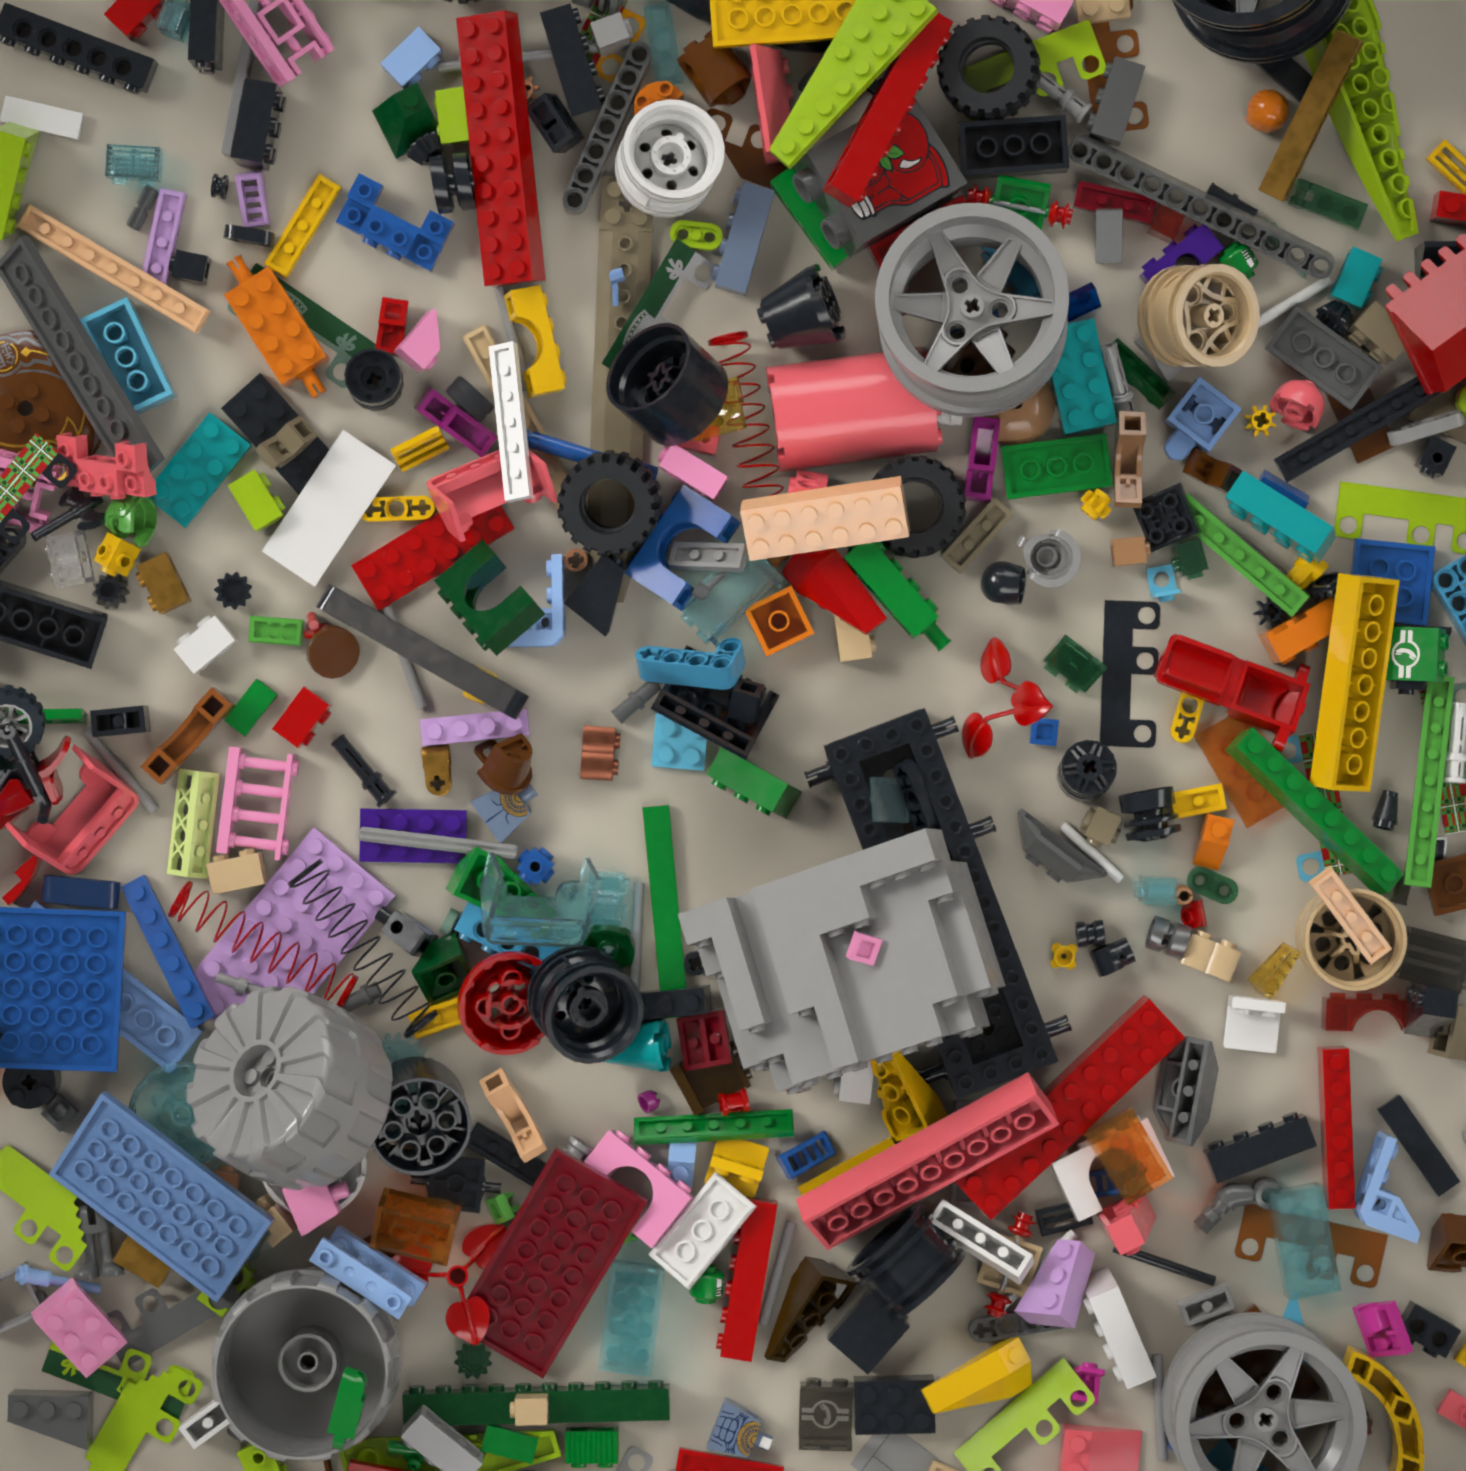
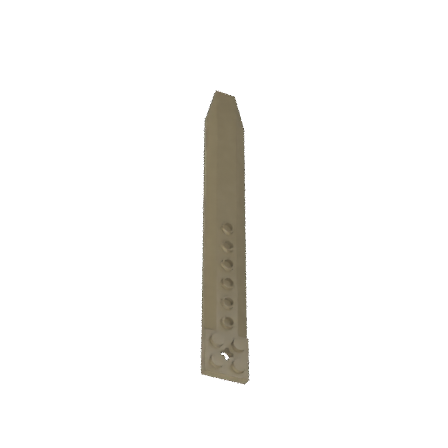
M602 176L590 449L603 453L606 450H614L615 453L619 454L623 451L629 453V457L633 459L639 458L643 461L644 432L610 402L606 391L609 368L601 363L651 281L653 216L640 211L636 207H630L629 212H625L624 207L619 206L620 202L625 200V196L617 184L616 177ZM621 267L625 281L617 283L619 287V306H612V289L609 273L611 270ZM602 479L590 486L588 489V512L595 521L604 526L618 527L631 518L635 502L631 492L624 484L612 479ZM639 545L630 552L624 551L621 555H617L624 561L621 566L625 568V571L631 558L639 552ZM591 550L590 553L587 552L590 570L601 557L594 550ZM625 573L617 603H624L631 580Z

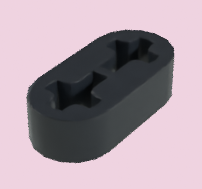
M225 224L223 238L227 240L265 247H273L275 233L231 224Z

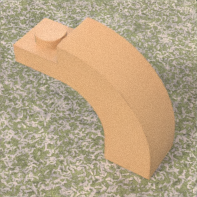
M502 1067L479 1080L487 1100L503 1121L523 1162L526 1163L548 1150L534 1117Z

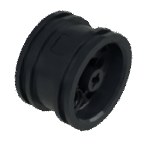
M921 1202L914 1204L885 1226L854 1257L846 1269L849 1276L857 1275L855 1282L858 1286L865 1284L880 1301L878 1307L882 1312L889 1311L887 1317L891 1322L903 1318L931 1296L954 1273L966 1256V1252L962 1248L955 1249L957 1242L953 1238L947 1240L933 1225L934 1217L930 1212L923 1214L925 1207Z

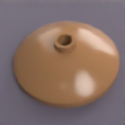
M1048 382L1036 394L1021 403V408H1012L998 414L983 416L984 418L1001 419L998 442L1006 445L1025 444L1033 442L1043 435L1050 426L1055 412V399Z

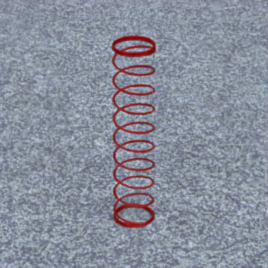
M747 331L728 333L707 341L709 346L733 344L749 346L746 350L719 361L722 366H753L751 370L729 379L728 382L741 378L756 368L755 364L749 362L723 363L746 353L751 348V344L747 342H735L749 336ZM751 382L729 383L728 386L755 385V386H758V388H757L756 390H754V391H752V392H750V393L744 395V396H741V397H739V398H736V399H734V400H731V401H729V402L724 403L723 407L757 405V406H763V408H762L761 410H759V411H757V412H755V413L749 415V416H746V417H744V418H742V419H739V420H736V421H734V422L729 423V424L727 425V427H743V426H767V427H768L766 430H764V431H762V432H760V433H758V434H756V435H754V436H751V437H749V438H747V439H744V440H741V441H739V442H737V443L732 444V447H733V448L753 447V446H770V447H772L771 450H769V451H767V452H765V453H763V454H761V455H759V456H756V457H754V458H752V459H749V460H747V461H744V462H742V463H739L736 467H737V468L765 467V466L777 467V469H775L774 471H772V472H770V473H768V474H766V475H764V476H761V477H759V478H757V479H754V480H752V481H749V482H747V483H744L741 487H742V488L781 487V489H780L779 491H777V492H775V493H773V494H771V495H769V496L777 495V494H779L780 492H782V491L784 490V486L779 485V484H763V485H749V484L754 483V482H756V481H759V480H761V479H763V478H766V477H768V476L774 474L775 472H777V471L779 470V466H778V465H775V464H753V465H744V464H746V463H749V462H751V461H754V460H756V459H758V458H761V457H763V456L769 454L770 452H772V451L775 449V446H774V445H771V444H765V443H762V444H744V445H739V444H741V443H744V442H746V441H749V440H751V439H753V438H756V437H758V436L764 434L765 432H767V431L770 429V426H769L768 424H764V423L736 424V423H738V422L744 421V420H746V419H748V418H751V417H753V416L759 414L760 412H762V411L765 409V405H764V404H761V403H738V404H731V403H733V402L739 401V400H741V399H743V398H746V397H748V396L754 394L755 392H757V391L761 388V385H759V384H757V383H751Z
M191 880L185 883L173 902L168 917L174 918L182 907L177 918V922H180L195 902L203 894L207 893V900L195 932H198L211 915L225 903V910L215 934L214 943L219 940L233 921L243 913V921L234 942L232 953L236 952L249 934L258 925L262 924L257 943L250 958V964L280 934L268 974L272 973L294 946L298 945L286 984H289L303 966L316 955L305 991L310 992L325 972L334 965L333 973L324 995V999H326L336 972V963H331L308 989L317 965L318 953L311 954L290 978L300 951L299 942L291 945L273 966L282 940V933L277 932L254 957L262 937L264 923L258 922L237 945L246 919L245 911L239 912L219 934L228 908L227 901L219 903L201 924L209 902V891L206 890L198 895L183 913L193 886ZM354 973L347 975L326 1000H330L341 985L352 976L336 1004L343 1007L359 977L354 975Z

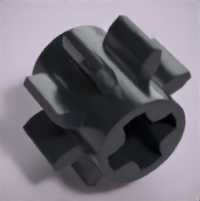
M1266 596V603L1256 601L1259 609L1253 615H1259L1261 619L1258 623L1259 626L1268 622L1269 628H1274V621L1284 622L1280 616L1285 611ZM1268 605H1270L1271 609L1276 610V614H1273L1271 619L1269 615L1264 614V610L1269 607Z

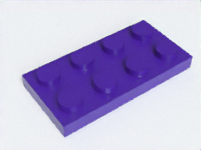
M361 808L360 829L361 827H371L467 839V810ZM360 841L359 862L459 863L466 856V853Z

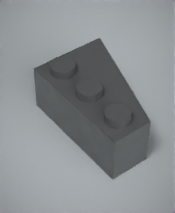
M14 1389L8 1395L7 1422L88 1450L93 1444L94 1391Z

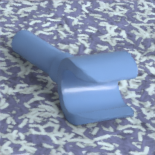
M621 267L613 269L609 273L612 289V306H619V287L617 283L625 281Z

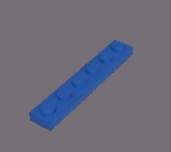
M142 875L122 886L121 889L190 1028L194 1029L217 1017L147 875Z

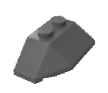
M1021 808L1018 811L1022 848L1028 853L1025 858L1037 867L1041 863L1049 870L1046 873L1058 883L1061 880L1069 883L1106 877L1108 874L1106 871L1024 809Z
M1185 1036L1161 1061L1153 1111L1160 1127L1165 1133L1166 1141L1193 1147L1209 1121L1219 1070L1212 1041Z

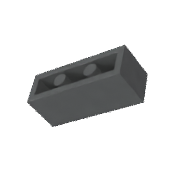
M1116 56L1112 63L1107 62L1102 78L1107 79L1104 89L1099 87L1094 103L1099 104L1096 114H1090L1086 126L1087 129H1091L1089 136L1115 146L1121 144L1146 67L1145 65Z

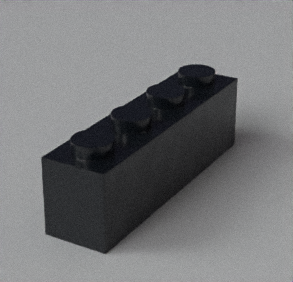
M571 3L540 12L571 117L602 108L601 102L605 101L601 85L596 87L593 76L598 75L593 59L588 61L585 50L590 49L586 34L580 35L577 24L582 23L578 8L572 9Z
M1292 1112L1282 1116L1283 1121L1275 1124L1272 1121H1268L1258 1125V1130L1254 1132L1241 1131L1232 1135L1233 1139L1223 1143V1140H1217L1208 1144V1149L1203 1150L1214 1181L1218 1184L1316 1147L1317 1144L1306 1116L1302 1113L1298 1115L1297 1112Z

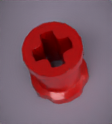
M745 1088L740 1089L736 1093L718 1094L719 1109L722 1116H727L728 1113L741 1110L749 1112L750 1105Z

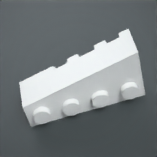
M1106 1267L1090 1274L1085 1289L1087 1299H1084L1083 1302L1089 1315L1094 1313L1097 1321L1093 1322L1098 1337L1104 1336L1107 1344L1102 1346L1108 1360L1114 1359L1116 1366L1112 1370L1118 1383L1123 1381L1128 1390L1156 1378L1157 1376L1121 1291L1109 1268Z

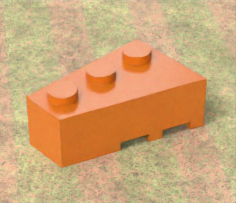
M1332 597L1316 603L1274 628L1258 635L1273 664L1281 663L1285 665L1296 659L1295 654L1302 650L1308 652L1320 645L1318 643L1319 640L1326 636L1328 639L1330 638L1334 608Z

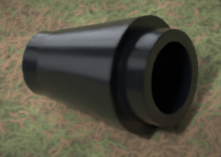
M1382 791V795L1371 818L1374 821L1373 827L1393 831L1394 826L1398 825L1397 792Z

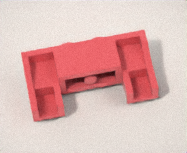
M69 432L56 435L57 451L77 469L75 476L67 486L79 487V491L90 492L91 496L110 495V499H124L126 495L139 497L156 495V481L148 467L146 443L130 445V441L115 443V457L97 454L88 456L87 435L73 437L72 433ZM66 466V472H67V476H68V474H69V469H68V467Z

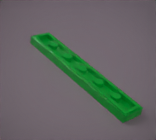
M793 1109L731 1112L727 1116H722L721 1113L698 1114L696 1116L692 1114L634 1118L635 1145L794 1137Z

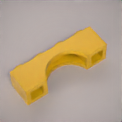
M541 285L510 290L504 295L509 320L525 326L532 333L537 346V353L533 364L522 373L528 399L559 393L565 389L567 379L565 371L560 368L559 346L557 343H554L553 339L554 324L552 318L548 317L546 309L548 306L547 295L542 291Z

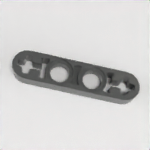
M1015 1311L1007 1312L1008 1315L1003 1314L1002 1319L1009 1318L1013 1321L1014 1327L1010 1332H1002L999 1329V1322L1002 1319L991 1315L972 1319L968 1325V1332L973 1341L984 1343L1053 1331L1065 1327L1038 1325L1034 1328H1029L1025 1325V1320ZM994 1320L996 1335H992V1330L983 1331V1336L981 1337L976 1332L973 1333V1329L977 1328L978 1323H981L983 1327H991L989 1321Z

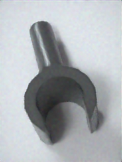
M720 572L707 586L699 582L691 594L699 600H704L714 586L726 577V574Z

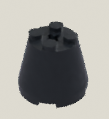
M819 264L806 267L761 299L757 314L761 323H766L769 330L767 338L772 348L786 349L829 344L846 338L845 327L839 326L841 310L827 276H820L818 272L821 270Z

